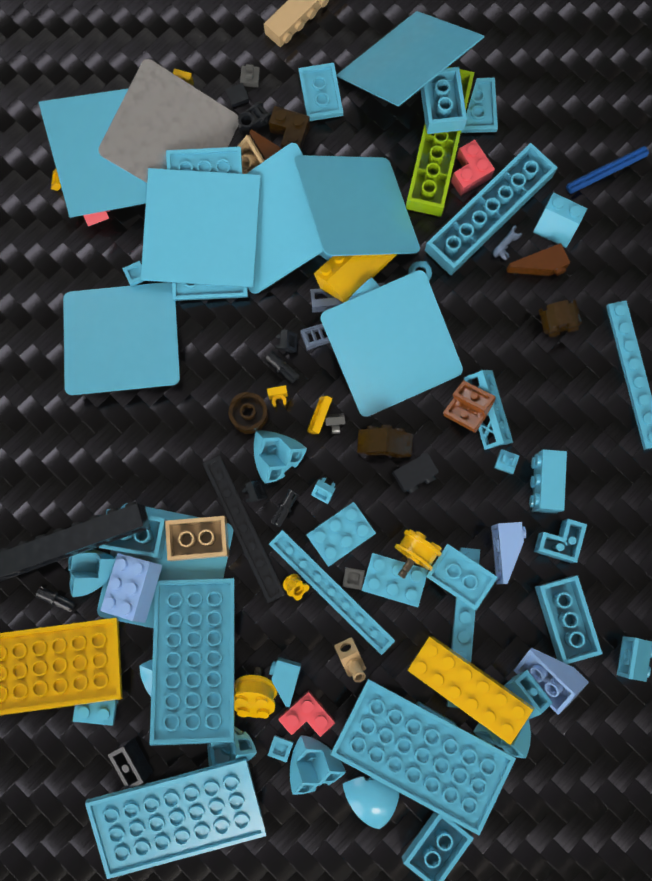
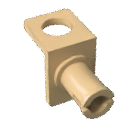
M348 638L334 647L348 677L353 676L355 682H362L366 677L363 672L366 667L353 639ZM351 645L350 650L346 652L341 651L343 646Z

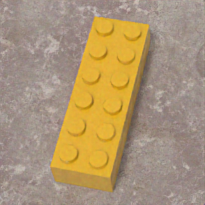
M433 636L427 639L407 670L510 745L535 709V707Z

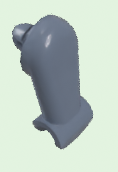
M516 226L512 227L509 234L494 249L493 255L495 258L499 255L504 260L509 258V254L506 251L508 245L512 241L519 239L522 233L517 234L514 232L517 228Z

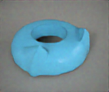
M417 261L409 267L408 274L415 272L417 268L421 267L425 269L428 280L431 279L432 269L427 261Z

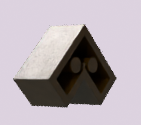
M274 106L269 121L270 133L283 136L281 142L282 149L290 143H296L302 152L310 128V116Z
M381 425V428L367 426V429L359 430L357 453L387 455L396 458L411 457L413 434L406 433L405 429H393L391 425Z

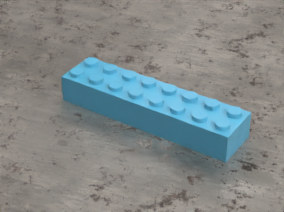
M530 143L427 242L425 251L452 275L553 177L558 167Z

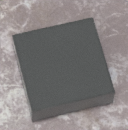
M345 567L342 587L362 590L365 570Z

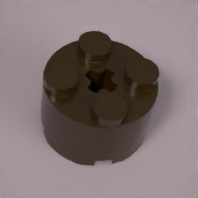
M568 300L559 301L547 305V310L545 311L542 308L539 310L544 333L548 334L549 337L558 336L560 332L566 330L568 332L579 330V325L582 324L576 300H573V303H569Z
M243 392L232 399L229 406V418L237 430L245 434H252L256 430L260 431L266 425L268 409L261 396ZM249 410L252 413V415H246L245 411Z

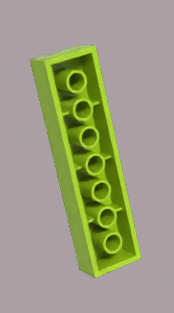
M459 69L466 109L475 72ZM424 125L406 209L441 217L461 130L427 134L426 125Z

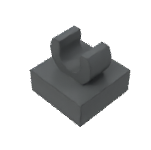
M249 64L242 66L240 84L243 83L247 87H259L260 67H254V65Z
M344 413L326 415L325 423L326 426H332V434L340 433L339 424H345Z

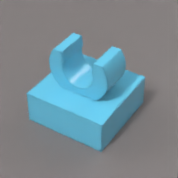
M501 449L494 468L514 474L519 455Z
M326 478L318 479L311 496L328 504L336 489L334 488L335 483L333 482L330 486L325 483Z

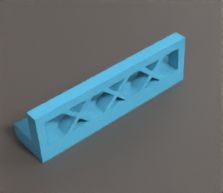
M482 370L464 377V380L472 384V379L478 377V388L496 397L487 414L490 418L488 426L482 423L479 427L484 450L513 443L493 371ZM489 432L494 434L496 442L489 444L487 438Z

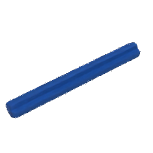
M643 146L568 183L566 189L572 194L647 157L649 151L646 146Z

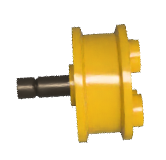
M411 529L409 531L405 530V537L400 544L395 545V548L408 558L398 573L403 579H405L414 563L431 571L433 569L431 565L435 558L442 555L440 552L442 548L433 542L426 541L427 537Z
M261 667L255 668L254 675L239 677L234 682V710L240 717L268 718L275 710L274 698L277 695V690L270 679L261 676L263 670Z

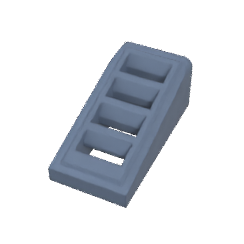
M323 324L300 330L307 351L330 343L328 337L324 338L322 332L324 329ZM315 332L319 333L321 339L317 340ZM310 334L312 335V338L314 340L312 342H310L308 335Z

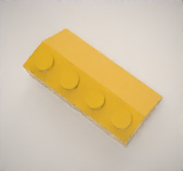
M397 254L332 256L314 275L320 289L344 303L367 280L377 275Z

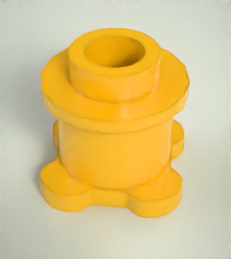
M297 574L289 575L283 582V588L295 600H300L302 595L309 590V585L307 583L303 584Z

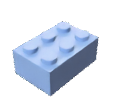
M117 553L100 611L130 621L146 623L162 565Z

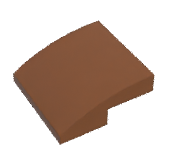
M463 380L453 393L454 399L444 410L443 414L448 419L476 433L489 413L496 397Z

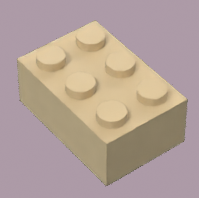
M225 516L165 521L167 561L229 557L227 518Z

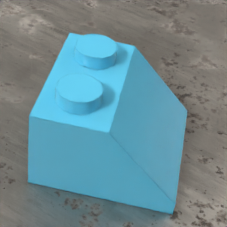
M553 192L533 233L556 244L561 243L563 247L567 248L587 208Z
M623 636L617 675L646 682L651 673L649 662L650 658H652V642Z
M278 658L277 662H272L269 674L273 675L271 681L285 706L290 707L301 663Z

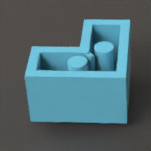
M571 519L562 520L558 536L546 532L538 534L534 552L565 562L577 563L587 524Z

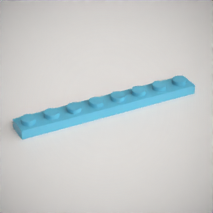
M627 301L611 303L606 307L644 450L651 449L652 395Z
M283 530L269 543L381 655L395 642Z
M460 548L462 554L479 564L480 549ZM456 597L451 649L471 662L475 610ZM447 700V707L458 708L452 702Z

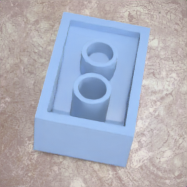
M522 522L498 523L491 526L495 573L498 577L496 584H508L524 543V538H526L525 526H522Z
M533 648L527 652L514 669L516 674L525 670L529 671L553 702L550 707L558 715L589 683L574 667Z

